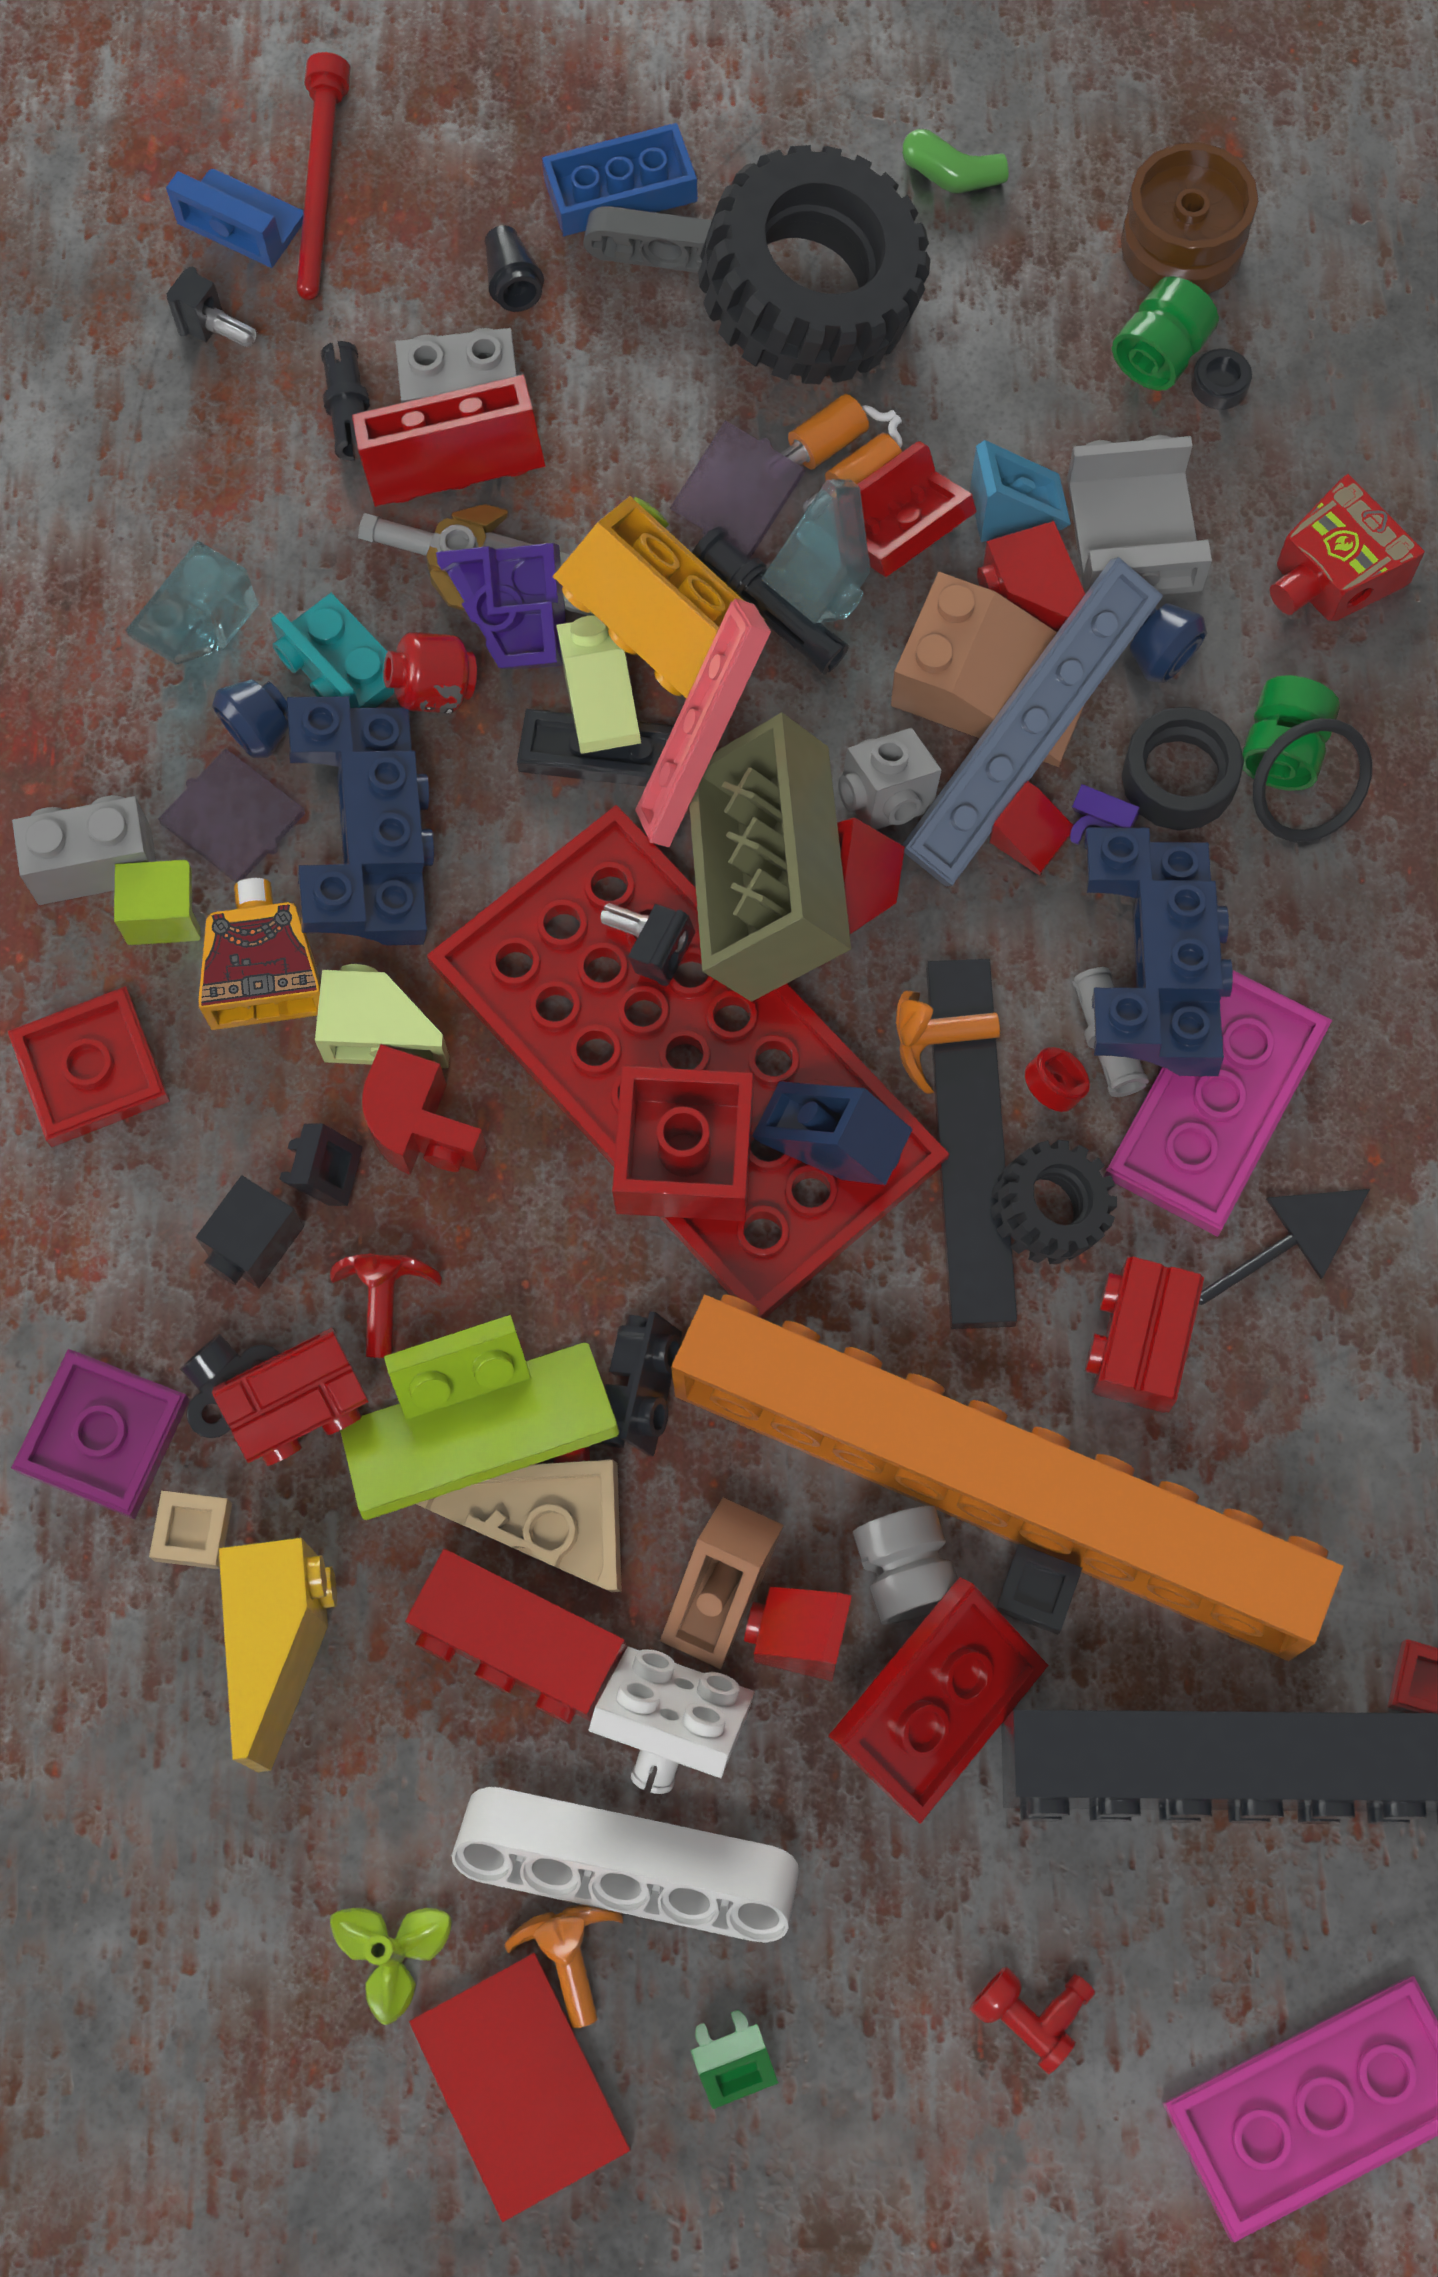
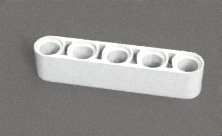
M496 1787L478 1789L471 1795L451 1855L453 1864L460 1873L469 1879L481 1883L753 1942L765 1943L777 1941L785 1936L789 1929L799 1876V1866L794 1857L785 1850L771 1845Z

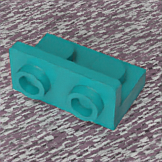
M332 592L292 622L282 612H278L270 618L277 637V641L272 644L274 651L291 672L296 673L299 669H302L313 681L310 683V688L316 697L349 696L350 708H377L395 694L394 688H386L384 684L383 669L387 650Z

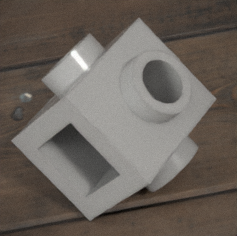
M909 728L877 739H867L847 748L843 775L838 781L839 794L844 806L849 811H854L862 822L875 830L892 824L901 825L916 816L925 814L934 802L941 768L913 728Z

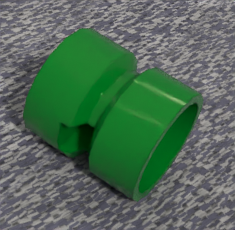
M1175 276L1162 278L1140 304L1138 312L1127 321L1114 338L1111 348L1114 360L1131 380L1141 386L1156 391L1168 390L1188 367L1191 356L1203 347L1216 330L1219 316L1215 304L1210 296L1199 286L1187 279Z
M1285 675L1267 680L1262 688L1254 713L1255 724L1248 731L1242 750L1244 759L1243 771L1254 779L1257 767L1265 752L1277 738L1290 728L1305 721L1319 718L1337 719L1340 702L1336 694L1322 683L1306 677ZM1319 731L1310 733L1296 739L1287 746L1277 757L1270 769L1266 786L1287 791L1305 790L1313 787L1318 780L1326 754L1325 743L1331 737L1332 732Z

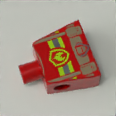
M1347 474L1336 483L1286 537L1277 561L1279 571L1284 576L1270 586V595L1278 609L1287 615L1294 614L1310 602L1326 620L1338 621L1410 584L1425 551Z

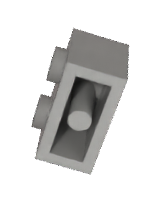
M480 328L470 333L443 336L420 335L414 339L395 341L402 403L517 376L511 328L496 330Z
M104 796L96 799L91 805L65 810L57 807L42 808L33 812L31 816L12 820L19 874L38 905L114 891L115 864L156 861L151 826L135 796L127 798Z

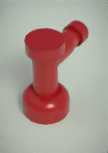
M1005 1966L977 1995L969 2010L985 2023H994L1001 2019L1040 2057L1037 2065L1049 2075L1066 2059L1076 2045V2041L1065 2031L1074 2021L1082 2005H1087L1096 1992L1087 1981L1074 1974L1065 1984L1066 1989L1052 2000L1042 2014L1038 2016L1019 1998L1022 1990L1021 1981Z

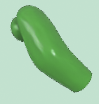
M916 129L904 139L902 153L906 164L911 168L917 169L936 185L948 192L965 193L1003 184L1008 180V162L1003 153L981 156L963 154L927 129Z

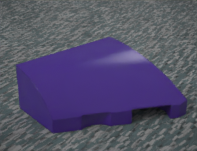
M545 543L498 549L487 546L436 552L439 567L442 571L448 573L464 600L462 603L463 608L470 620L478 624L486 638V647L499 668L523 669L563 666L557 625L566 623L563 586L552 577L561 567L560 547L558 544Z

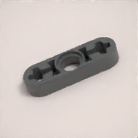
M609 206L599 207L592 210L588 216L583 245L589 254L600 260L698 273L702 263L700 254L712 220ZM658 240H665L672 242L674 244H667Z

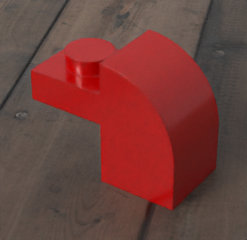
M380 1044L364 1084L362 1108L368 1128L383 1157L395 1168L409 1175L412 1173L419 1153L424 1154L423 1158L425 1161L446 1171L458 1172L462 1166L479 1172L487 1152L482 1129L435 1114L447 1086L440 1063Z

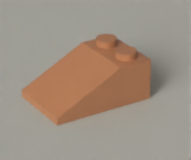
M938 572L894 671L891 706L980 738L1057 632L995 591ZM1084 706L1043 762L1056 767L1060 766Z

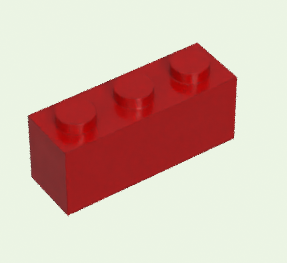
M524 375L352 415L358 451L375 507L393 502L404 503L415 497L449 489L459 490L474 483L504 476H519L527 471L546 467Z
M443 1549L405 1620L407 1625L419 1634L414 1644L415 1646L448 1663L452 1661L455 1653L479 1664L474 1676L508 1694L511 1693L515 1683L539 1695L534 1705L536 1708L569 1725L575 1714L591 1722L595 1707L627 1649L624 1639L446 1549Z

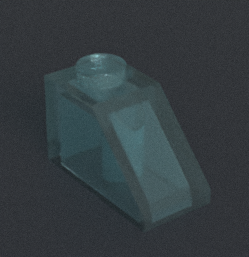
M851 479L826 480L762 577L766 584L814 624L845 619L855 610L863 597V591L860 587L871 571L860 487Z

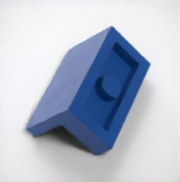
M210 169L201 181L177 171L166 187L177 224L270 268L274 267L302 227L303 211L216 169Z

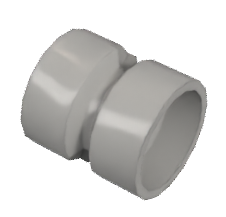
M921 1506L892 1513L872 1520L853 1531L863 1568L877 1574V1578L870 1586V1591L881 1624L899 1623L928 1615L958 1580L953 1561L940 1558L938 1553L946 1543L935 1506Z

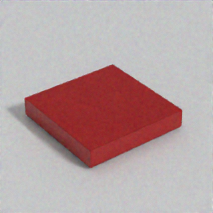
M126 986L7 1031L44 1137L51 1148L170 1102L132 996Z

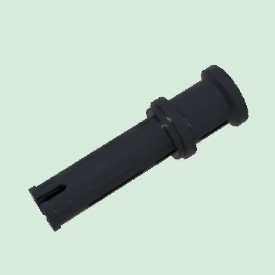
M722 526L713 528L698 542L692 553L744 601L754 604L762 618L765 619V623L794 649L796 648L822 674L830 673L841 662L849 649V645L829 631L790 595L788 596L768 577L769 571L766 569V564L758 557L750 559L729 541V533Z

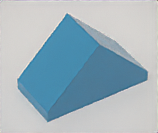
M986 440L976 446L970 493L973 496L977 511L975 518L981 542L990 541L1052 521L1055 522L1058 530H1062L1071 524L1059 473Z

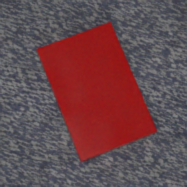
M959 1577L828 1737L907 1816L921 1824L1049 1665L973 1583Z
M536 1953L525 1957L409 2021L502 2223L631 2151L625 2135Z

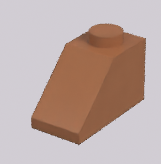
M723 1497L697 1540L660 1642L721 1670L762 1582L784 1525Z

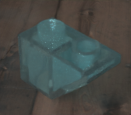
M197 541L127 627V635L175 665L223 650L258 607L247 570L202 542Z

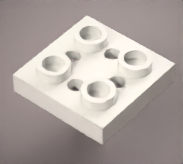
M627 1647L595 1707L588 1731L640 1749L636 1764L632 1768L631 1780L636 1786L644 1790L649 1774H652L654 1766H656L657 1773L651 1793L664 1794L673 1789L678 1764L722 1778L748 1715L755 1691L739 1686L734 1679L717 1672L702 1673L676 1664L672 1658L662 1652L648 1649L639 1651Z

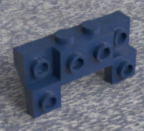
M349 696L287 697L286 713L289 727L290 763L325 764L339 767L337 784L343 864L299 865L298 884L300 887L302 916L301 932L353 935L374 940L386 946L424 945L427 924L422 872L424 866H433L434 843L432 829L421 828L420 811L428 810L429 784L427 774H417L415 751H412L408 709L350 708Z
M1087 828L1084 841L1085 849H1087V893H1106L1136 898L1133 910V931L1137 988L1094 987L1092 996L1095 1022L1094 1056H1117L1143 1060L1167 1068L1178 1076H1219L1224 1058L1220 999L1221 997L1231 996L1233 969L1231 959H1221L1220 943L1227 942L1229 915L1227 906H1217L1216 881H1211L1209 843L1150 842L1149 828Z

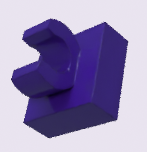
M1081 784L1072 808L1074 812L1082 814L1084 817L1077 820L1073 825L1070 834L1071 842L1079 845L1084 832L1090 827L1134 828L1140 814V808Z

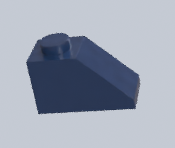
M779 1081L752 1137L766 1146L841 1180L886 1185L892 1171L900 1160L902 1150L913 1129L865 1088Z

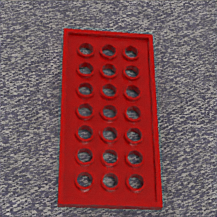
M615 805L427 954L428 962L613 1167L622 1066L675 1069L668 1063L667 1056L674 1047L682 1044L695 1046L703 1055L701 1063L692 1070L753 1073L750 1145L755 1139L752 1135L779 1081L865 1088L913 1129L902 1150L900 1160L892 1171L886 1185L841 1180L786 1154L775 1161H762L756 1158L750 1150L746 1221L659 1217L729 1295L749 1302L759 1310L757 1317L765 1319L941 1168V1164L949 1158L950 1154L787 983L751 1002L709 975L703 984L689 988L678 984L674 977L669 985L663 986L655 980L635 973L628 955L637 939L633 934L603 924L600 917L604 906L611 903L641 915H650L655 904L675 911L681 910L689 915L696 933L679 966L687 962H695L702 965L696 887L654 843L649 841L648 837ZM606 877L619 878L627 885L625 894L613 901L599 899L593 893V888L598 881ZM558 915H571L580 922V928L576 934L567 939H557L546 932L548 922ZM520 952L528 955L533 960L531 969L525 975L516 978L503 975L498 970L500 961L510 953ZM608 957L615 960L621 969L613 980L600 983L591 980L586 975L587 966L597 958ZM550 996H563L572 1002L573 1009L571 1013L560 1021H548L538 1013L540 1004ZM643 1000L655 1003L662 1011L660 1018L654 1024L645 1027L632 1024L626 1017L629 1007ZM726 1006H739L749 1014L750 1021L739 1031H725L714 1021L717 1012ZM593 1039L604 1040L614 1049L610 1060L599 1066L588 1065L578 1057L580 1048L586 1042ZM770 1049L781 1050L790 1057L792 1065L782 1075L769 1076L762 1073L756 1066L755 1062L758 1056ZM804 1179H817L827 1186L830 1195L826 1202L818 1207L802 1206L795 1200L792 1193L797 1183ZM768 1219L778 1225L782 1236L770 1248H756L744 1236L747 1226L755 1220Z

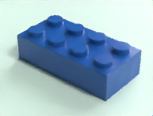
M677 123L542 157L544 181L563 237L586 231L590 212L599 207L609 206L656 213L698 202L697 177Z

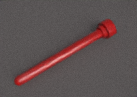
M319 52L311 55L307 59L305 71V87L309 91L312 100H314L297 277V293L304 300H313L319 293L336 104L340 103L342 97L348 93L351 68L349 63L343 57L330 52Z

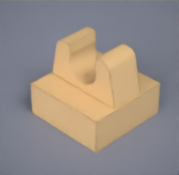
M161 1491L149 1558L155 1562L220 1569L219 1548L225 1547L232 1503L227 1498Z

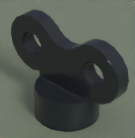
M220 1334L203 1346L180 1368L200 1391L191 1399L186 1412L187 1421L192 1430L206 1438L221 1437L229 1432L230 1427L222 1413L220 1419L215 1423H207L202 1418V1409L206 1405H217L212 1394L213 1387L250 1369L255 1361L259 1359L268 1360L280 1353L273 1347L261 1344L251 1346L240 1356Z

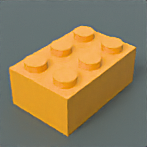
M631 496L597 522L552 576L563 586L562 592L572 605L583 612H592L609 628V636L617 646L629 654L637 653L654 669L655 678L667 691L676 696L683 695L686 699L731 601H734L735 598L743 600Z

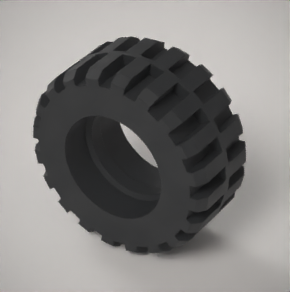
M811 145L790 146L787 155L784 156L780 149L773 150L761 155L757 165L755 163L746 164L736 173L732 185L726 186L718 202L700 254L702 263L698 271L699 288L703 293H706L703 301L704 307L713 322L721 321L718 333L730 347L735 344L739 345L744 350L741 357L755 367L760 362L773 369L771 375L784 380H788L790 374L801 376V383L821 385L825 376H830L832 382L839 383L853 379L857 370L859 373H867L879 365L883 356L890 354L899 342L925 291L924 283L930 272V257L926 252L929 245L926 229L922 222H914L919 212L909 196L906 195L901 198L896 192L899 187L898 183L886 172L880 176L871 170L872 162L859 155L856 156L855 160L841 156L842 149L823 146L821 152L811 151ZM788 238L806 239L820 243L833 250L847 263L857 280L859 288L847 293L828 294L803 287L789 278L779 268L769 251L768 244Z

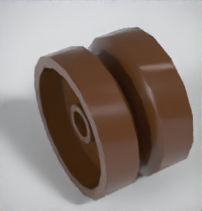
M1202 142L1175 143L1154 152L1138 168L1130 190L1127 205L1128 212L1121 234L1123 260L1135 279L1152 290L1162 278L1175 276L1187 279L1199 286L1206 294L1223 288L1238 273L1259 202L1256 181L1244 162L1223 148Z

